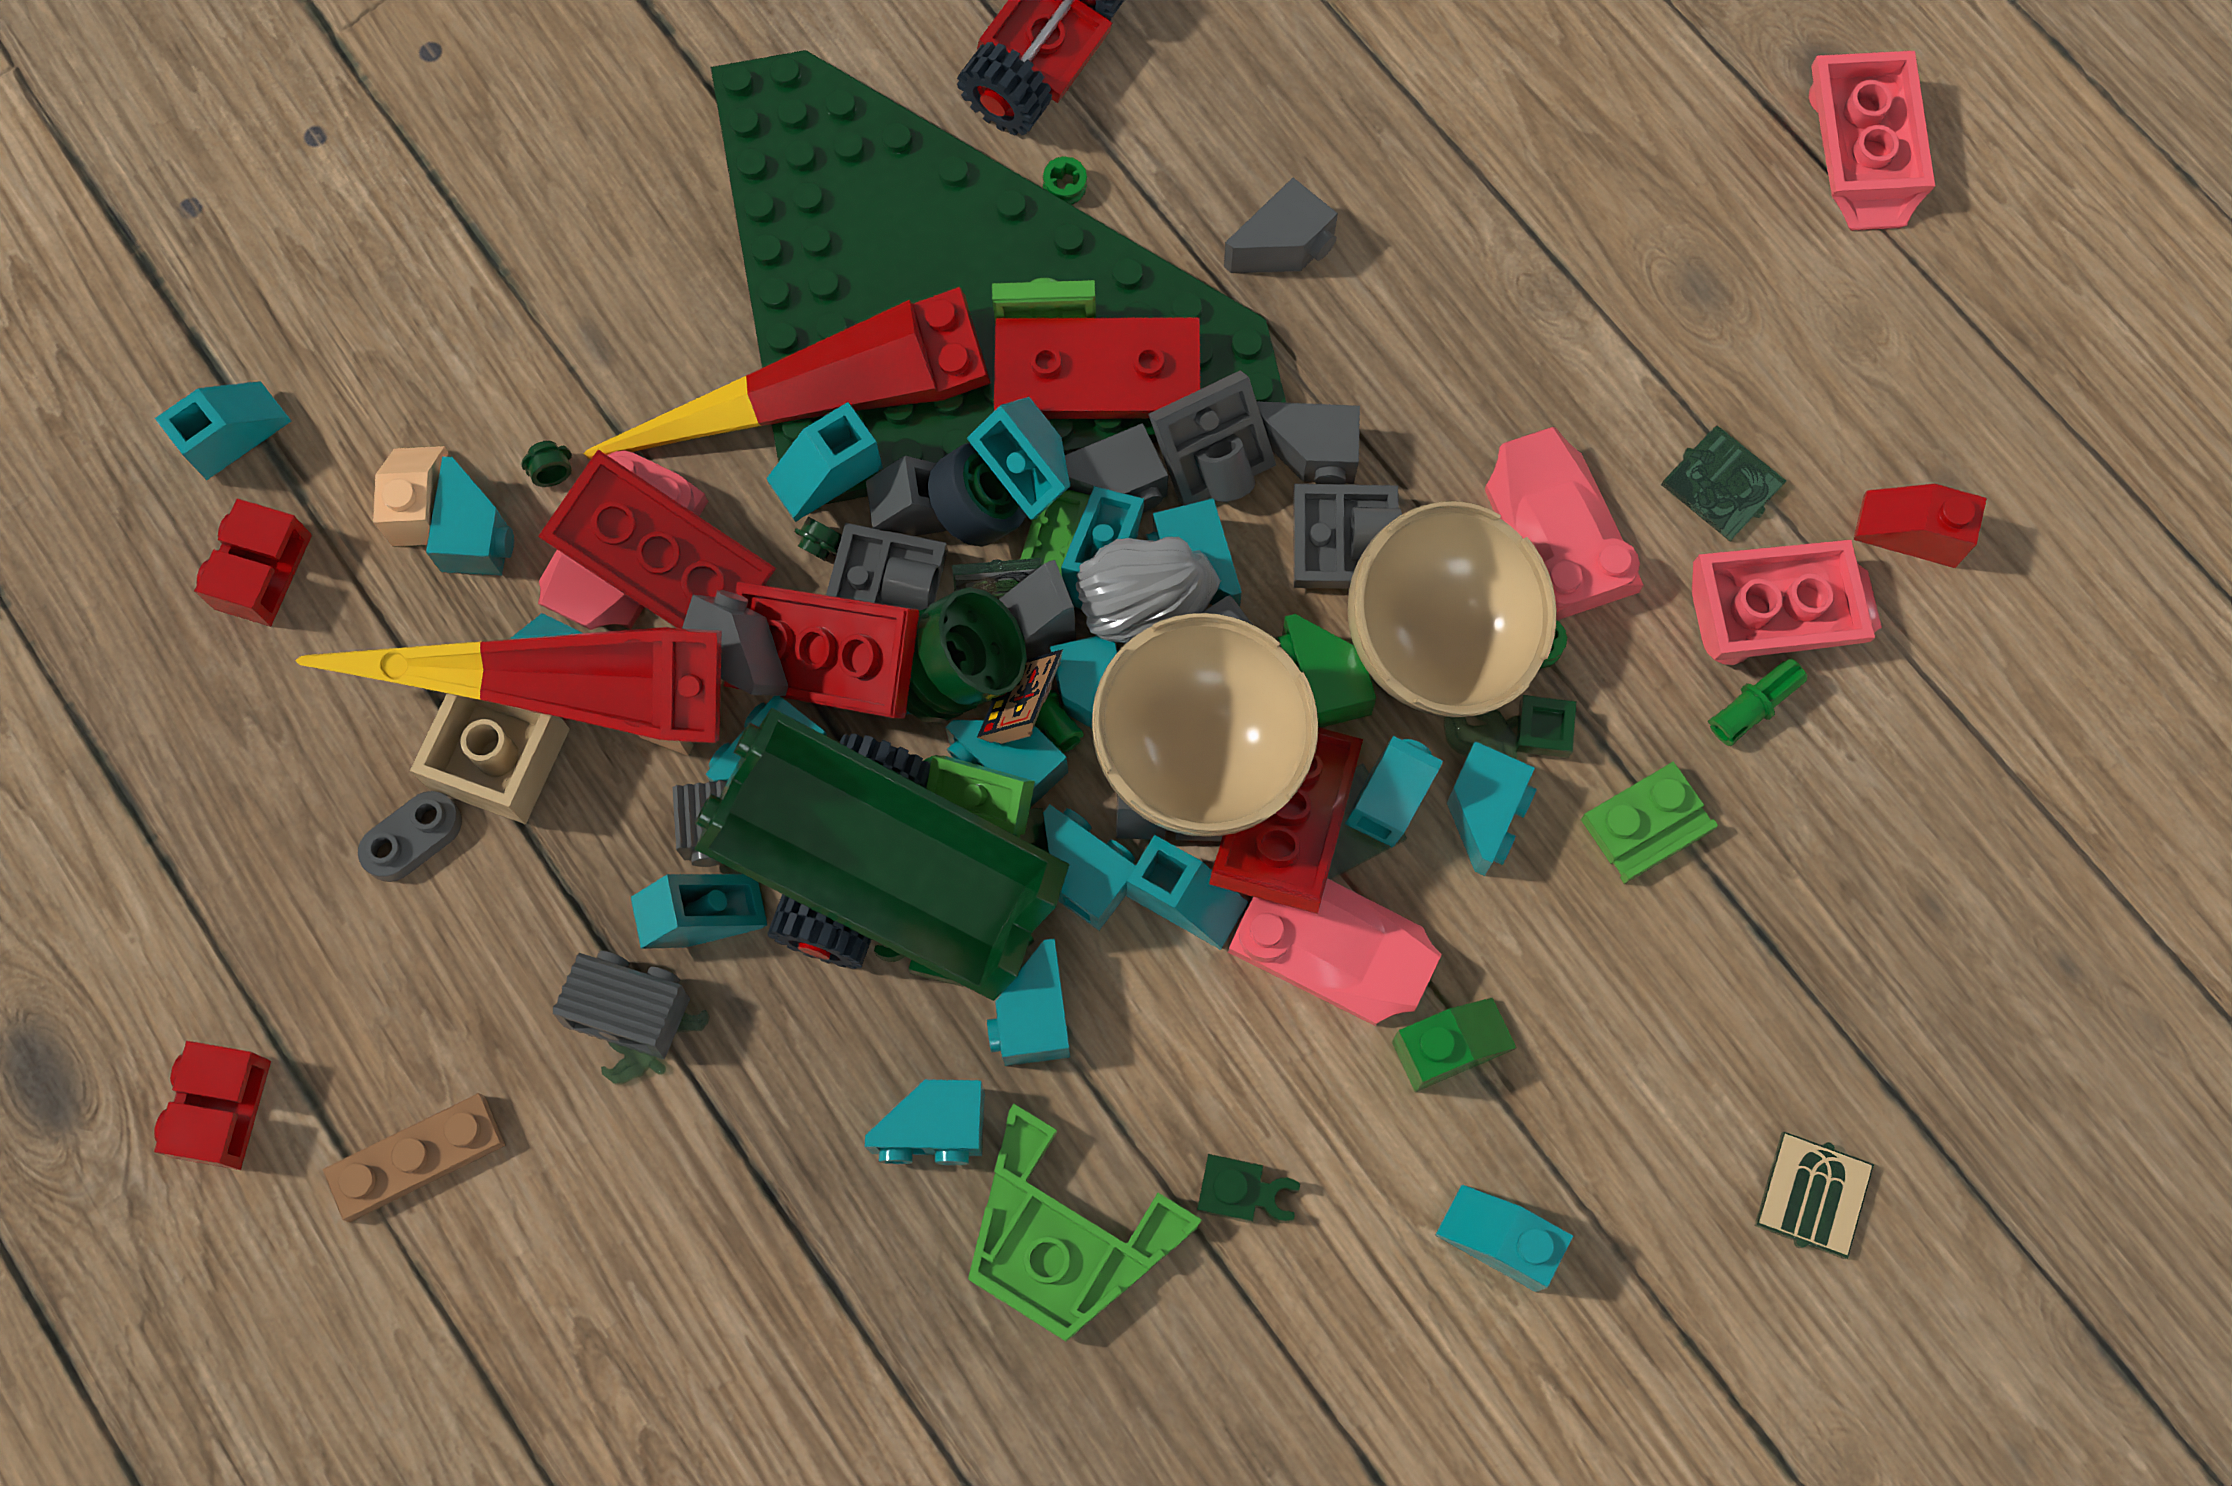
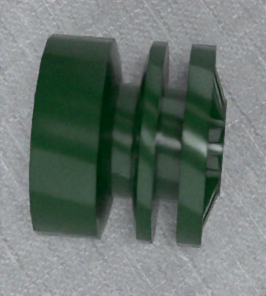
M968 587L954 591L932 603L928 608L919 610L906 707L907 712L921 721L940 724L954 719L976 708L978 705L1000 697L1016 687L1023 678L1027 661L1025 641L1015 617L1002 601L987 591Z

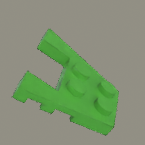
M1013 1104L1008 1113L1001 1150L998 1154L994 1170L995 1175L987 1207H985L968 1280L1067 1342L1198 1228L1202 1219L1160 1193H1157L1128 1243L1122 1242L1027 1182L1056 1136L1057 1130Z

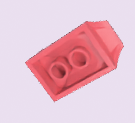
M1915 51L1816 56L1811 65L1813 84L1809 89V100L1819 116L1832 197L1839 206L1848 228L1851 231L1892 229L1907 226L1915 209L1935 187Z
M1555 427L1505 442L1499 446L1498 459L1494 471L1486 484L1485 492L1494 512L1501 515L1500 519L1509 524L1523 539L1528 537L1542 557L1554 589L1556 620L1640 593L1644 585L1638 573L1640 566L1638 554L1631 545L1623 541L1582 453L1574 448Z
M616 451L608 455L697 516H700L708 503L704 492L669 469L628 451ZM556 550L539 580L540 597L538 604L589 630L612 624L622 625L631 630L644 608L558 550Z
M1852 540L1699 554L1693 562L1692 597L1702 643L1706 652L1719 663L1736 665L1753 656L1868 643L1875 638L1874 633L1882 628L1868 570L1858 564Z
M1328 878L1318 914L1253 897L1228 950V953L1374 1026L1390 1016L1416 1010L1442 955L1429 940L1424 927Z

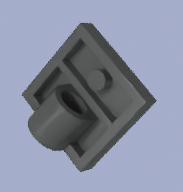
M1241 370L1148 414L1178 501L1183 506L1201 502L1210 497L1222 502L1242 498L1254 489L1256 484L1255 475L1276 466L1250 379Z
M1295 484L1293 491V588L1349 589L1356 565L1371 540L1386 525L1402 515L1398 503V485Z
M845 523L826 595L918 610L926 609L935 602L948 552L947 544L945 542Z

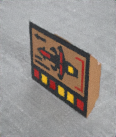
M1063 649L1027 659L1023 678L1012 691L992 700L977 738L1003 744L1032 735V729L1041 707L1049 695L1056 670L1060 666Z

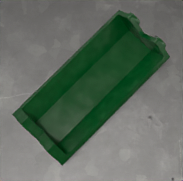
M772 707L759 727L752 723L747 725L734 750L735 754L741 756L720 796L717 797L710 794L695 821L696 825L704 829L694 850L994 1001L1018 977L1031 933L1056 908L1070 864Z

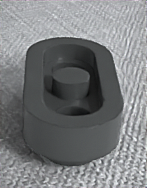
M427 791L416 795L364 835L358 847V859L361 866L369 874L381 881L392 882L404 878L456 838L462 825V816L459 808L449 797L440 792ZM432 809L437 811L433 822L422 824V816L425 812ZM385 843H392L390 854L384 858H378V849Z

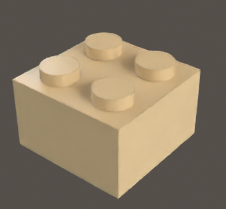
M447 693L410 772L429 790L440 792L451 798L526 824L570 728L558 716Z

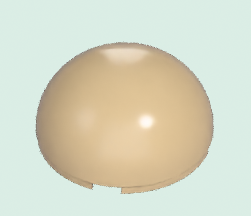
M1456 501L1423 505L1400 515L1386 525L1371 540L1356 565L1350 583L1347 610L1348 624L1352 642L1361 662L1375 682L1399 702L1427 714L1442 717H1469L1488 713L1511 702L1529 687L1543 661L1548 659L1555 636V594L1550 575L1542 557L1528 537L1523 539L1509 524L1500 519V514L1479 505Z
M1209 613L1186 614L1153 624L1152 627L1133 637L1113 657L1099 682L1095 695L1092 714L1093 742L1098 761L1108 782L1132 810L1153 824L1172 832L1190 836H1223L1246 830L1261 823L1280 810L1294 796L1305 780L1314 757L1318 737L1317 708L1304 672L1301 673L1290 656L1279 646L1280 643L1260 628L1233 617Z

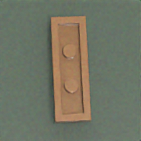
M477 1093L322 1170L342 1220L352 1222L506 1145L485 1096Z

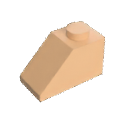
M445 446L395 448L375 474L373 523L392 547L427 545L442 457H448V450Z

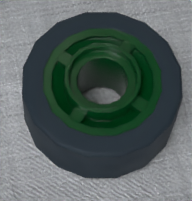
M970 442L961 445L940 459L930 472L928 491L931 506L938 520L948 532L965 544L983 547L994 543L1016 530L1027 517L1023 509Z

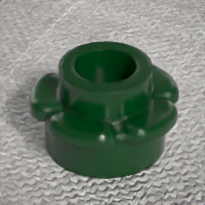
M541 441L529 448L528 454L522 459L521 466L523 470H526V474L531 477L532 482L536 486L551 487L564 482L571 475L572 468L569 460L572 458V454L566 446L558 447L553 441Z
M807 517L801 530L795 528L794 532L802 537L798 547L823 561L826 560L829 553L837 556V549L842 537L841 534L810 517Z

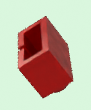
M237 498L230 514L224 516L219 525L218 541L221 543L219 551L213 549L209 559L200 566L196 580L197 586L194 592L216 611L271 627L312 534L295 515Z
M186 1041L183 1054L176 1058L171 1070L172 1091L176 1092L174 1102H168L167 1109L160 1113L156 1121L154 1137L157 1143L154 1152L178 1160L241 1170L271 1061L250 1051Z

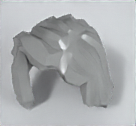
M1164 537L1157 541L1124 538L1116 539L1110 544L1099 548L1094 558L1082 563L1079 566L1080 572L1076 574L1078 581L1075 585L1076 590L1079 592L1078 599L1083 602L1081 608L1087 615L1086 624L1090 632L1104 640L1126 644L1133 637L1152 627L1157 622L1175 616L1204 612L1217 592L1221 581L1207 556L1200 550L1192 551L1188 543L1180 537Z

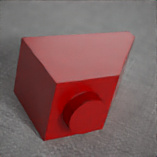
M1939 484L1867 490L1863 496L1853 540L1956 568L1977 545L1987 498Z

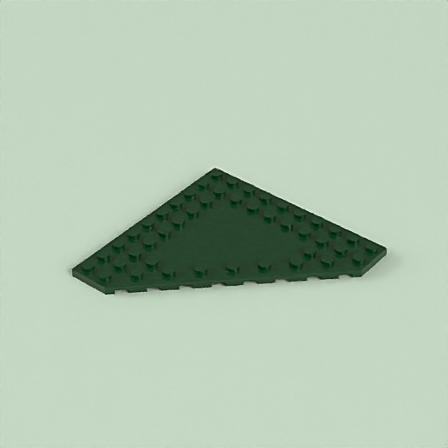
M807 50L711 67L762 368L907 300L914 304L960 287L968 303L991 381L990 384L942 401L855 411L877 442L883 468L826 504L868 497L866 481L903 456L937 463L961 445L969 443L967 437L994 412L996 324L992 301L993 283H1024L1038 278H1051L1056 281L1095 280L1096 318H1200V389L1241 370L1250 379L1256 401L1286 403L1265 318ZM824 416L772 424L778 462L801 431ZM1150 418L1047 419L1061 436L1064 455L1142 423L1152 443L1158 442Z

